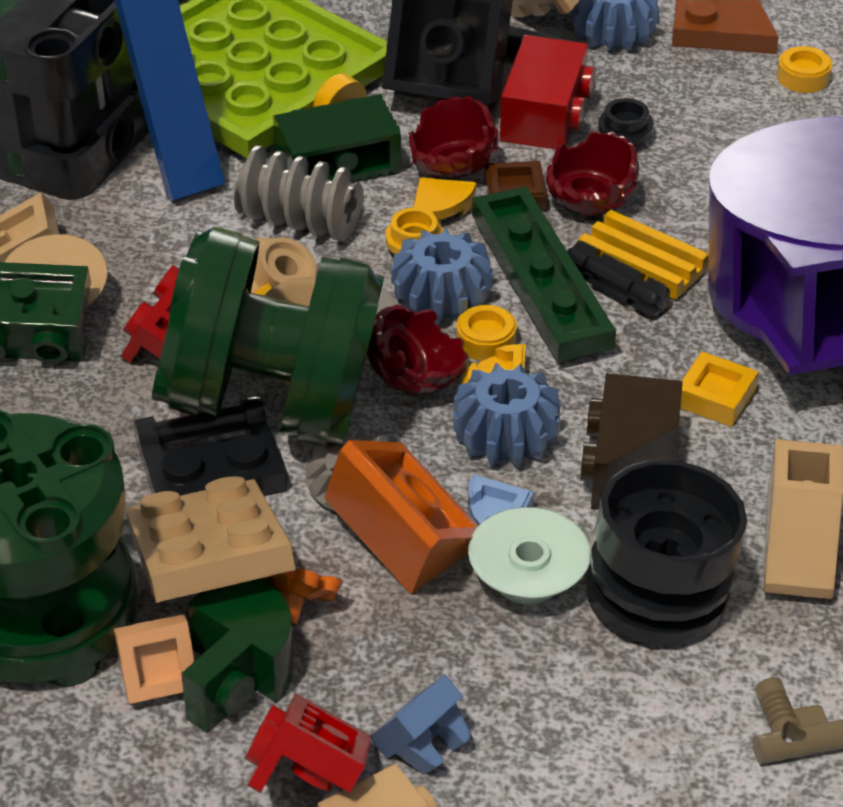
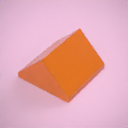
M349 440L340 449L324 499L410 594H413L468 554L469 541L473 538L472 534L479 525L402 442Z

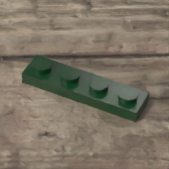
M527 186L474 197L472 201V217L557 362L615 349L616 329Z

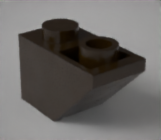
M606 373L603 399L590 398L586 436L598 437L597 443L584 442L580 481L593 482L591 509L599 510L601 495L609 479L625 467L648 460H675L683 381Z

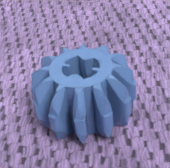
M580 0L573 10L570 11V15L572 16V24L575 27V36L587 39L589 47L602 45L606 46L609 52L615 47L631 51L633 44H647L650 34L655 33L656 24L659 22L660 7L658 6V0Z
M445 228L441 234L433 235L426 230H422L419 240H403L401 250L394 255V263L391 265V282L394 283L395 296L400 305L411 309L413 314L421 310L432 309L437 314L435 321L439 325L443 318H452L457 321L460 314H463L469 308L483 305L486 299L489 298L490 289L493 288V270L487 255L486 245L472 243L470 233L454 236L450 235L447 228Z
M495 363L491 373L472 370L470 380L467 383L458 385V392L454 397L453 429L456 432V440L464 443L468 457L486 455L491 467L500 460H509L518 468L524 456L534 460H541L547 446L555 445V440L560 430L561 402L558 398V389L547 384L545 373L527 375L523 364H520L514 370H504L498 363Z

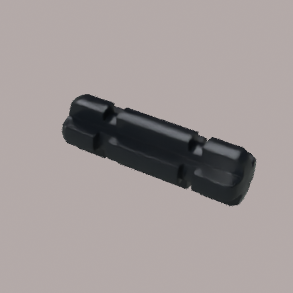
M577 241L572 248L567 250L585 281L587 277H590L588 281L590 285L626 305H630L632 301L635 302L633 308L648 317H657L662 310H666L671 292L667 285L652 277H648L647 281H645L646 275L643 272L608 253H603L602 257L599 256L601 250L585 241Z

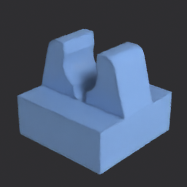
M444 674L414 696L371 734V740L387 759L396 753L419 772L428 774L444 762L440 753L432 745V734L441 737L452 751L470 739V731L456 705L464 696L448 676Z

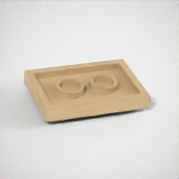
M224 477L208 483L205 487L206 490L181 496L173 491L158 492L141 499L140 505L125 509L130 534L156 603L296 570L291 543L255 479L245 481L242 477Z

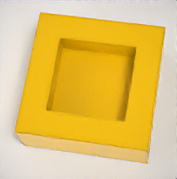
M701 351L682 379L680 408L733 427L757 390L759 371Z

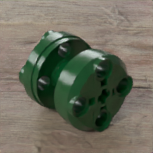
M215 226L205 232L197 230L187 256H184L181 261L175 282L169 322L152 390V400L166 403L170 410L195 416L204 414L217 417L225 397L232 368L290 382L280 433L295 436L298 441L325 447L331 443L344 446L374 326L384 276L375 274L369 264L340 258L339 261L322 257L309 306L251 293L260 241L243 237V233Z
M0 409L1 681L15 683L47 681L51 684L65 687L83 684L94 677L100 668L101 659L115 649L114 629L129 626L133 623L137 610L138 593L133 561L125 541L121 537L126 509L124 478L121 463L115 453L112 436L101 426L92 423H78L66 418L46 414H9L7 411Z

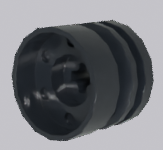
M648 460L629 465L611 477L601 495L595 526L596 540L591 548V562L586 575L588 601L599 618L621 635L647 644L680 645L705 637L721 623L728 605L730 588L735 576L734 568L740 555L748 523L744 502L728 482L708 469L683 461Z

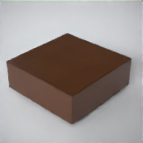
M541 161L488 163L485 166L484 181L486 195L527 186L542 212H546L547 194Z

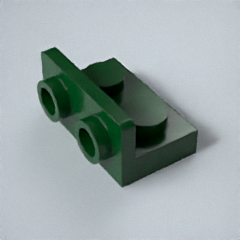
M0 262V359H36L45 363L84 361L86 345L82 329L91 286L88 266Z

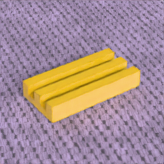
M611 209L604 215V224L597 221L591 227V235L584 233L578 239V241H585L600 249L601 253L599 256L602 257L603 253H608L643 272L646 275L645 281H647L648 277H652L667 285L671 291L669 297L677 300L708 270L707 252Z

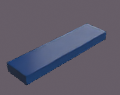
M114 0L167 198L174 201L225 184L178 0Z

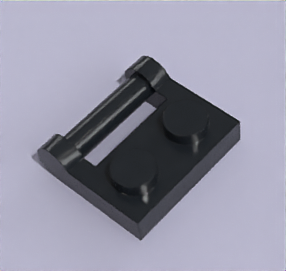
M260 395L240 398L239 405L220 409L217 417L200 414L199 416L187 415L155 422L153 416L133 420L138 450L152 494L173 491L181 496L206 490L205 487L208 483L224 477H242L245 481L255 479L264 496L287 491L286 473L266 421ZM245 430L246 435L168 451H162L161 448L163 446Z

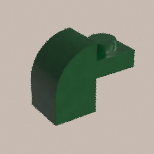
M262 578L200 592L188 602L192 648L201 656L181 673L186 720L208 733L228 714L233 715L239 712L247 704L254 690L276 704L284 696L291 684L294 672L290 609L285 598L273 585Z

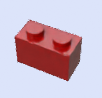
M524 35L501 95V142L556 150L560 144L567 145L571 130L580 131L584 117L585 99L591 98L595 81V67L587 66L588 44Z

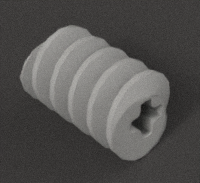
M255 146L250 151L246 162L240 170L235 188L234 205L239 215L244 212L248 218L261 220L265 217L270 224L283 225L287 223L291 229L299 231L308 228L313 235L325 236L329 233L333 240L345 242L352 235L361 214L364 190L360 183H357L355 186L350 185L351 172L349 168L340 167L333 181L329 180L330 168L326 162L319 161L314 167L312 174L308 175L309 163L306 157L297 156L290 170H287L288 158L286 152L276 151L267 165L265 147Z

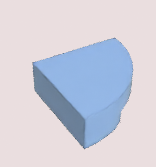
M472 474L468 487V514L478 525L490 516L504 510L533 507V491Z

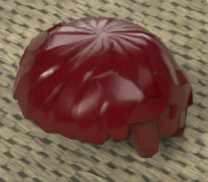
M456 96L448 100L442 99L437 101L433 107H426L421 112L420 124L417 126L416 133L413 130L409 132L413 163L423 173L434 179L436 177L459 178L469 174L473 175L490 162L498 149V129L494 125V119L490 115L488 107L479 100H473L471 96L462 98Z
M592 131L586 141L580 142L576 147H567L566 144H560L554 153L552 164L548 165L546 169V184L549 193L563 207L579 212L581 216H600L606 214L610 209L615 211L629 201L637 187L639 176L637 149H635L634 144L628 142L627 138L617 136L615 132L602 134L599 131Z
M393 305L381 309L376 314L367 356L374 372L379 375L388 387L409 395L424 392L430 394L448 387L466 371L465 360L468 359V353L464 350V340L462 338H450V335L441 332L440 325L435 322L437 314L432 309L421 310L413 314L409 308H404L403 305Z

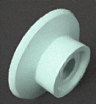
M513 508L490 516L475 529L472 534L473 538L470 539L468 546L470 563L483 582L509 600L521 604L542 603L553 596L565 592L583 577L590 564L591 548L581 528L567 517L542 508Z

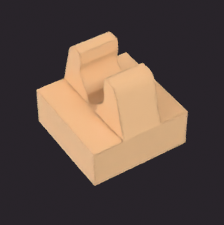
M184 614L114 629L125 695L129 704L183 693L181 673L194 662L188 622Z

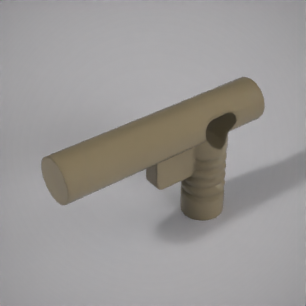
M767 678L756 685V695L772 732L753 736V751L759 764L843 749V719L828 722L820 705L793 709L784 685L779 678ZM783 738L792 739L794 742H786Z

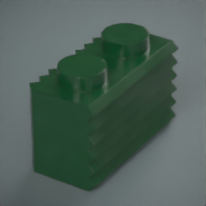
M382 94L358 99L352 98L342 102L307 109H296L273 116L275 152H286L288 158L287 170H290L297 156L307 158L309 163L308 175L312 174L314 167L319 161L328 163L330 168L329 180L333 181L340 167L350 169L351 183H354L358 178L365 181L369 176L375 179L379 174L386 177L390 172L396 175L401 170L400 127L397 126L396 119H393V115L389 111V106L386 107Z

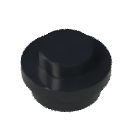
M619 98L606 105L605 111L599 117L598 131L602 134L615 132L617 136H624L628 142L636 146L647 141L652 136L654 122L649 115L648 107L643 102L632 98Z

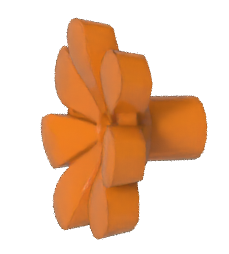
M299 568L297 572L293 570L263 577L265 581L273 585L285 598L290 609L291 624L295 626L298 624L305 601H312L316 598L333 602L343 584V581L337 577L321 576Z

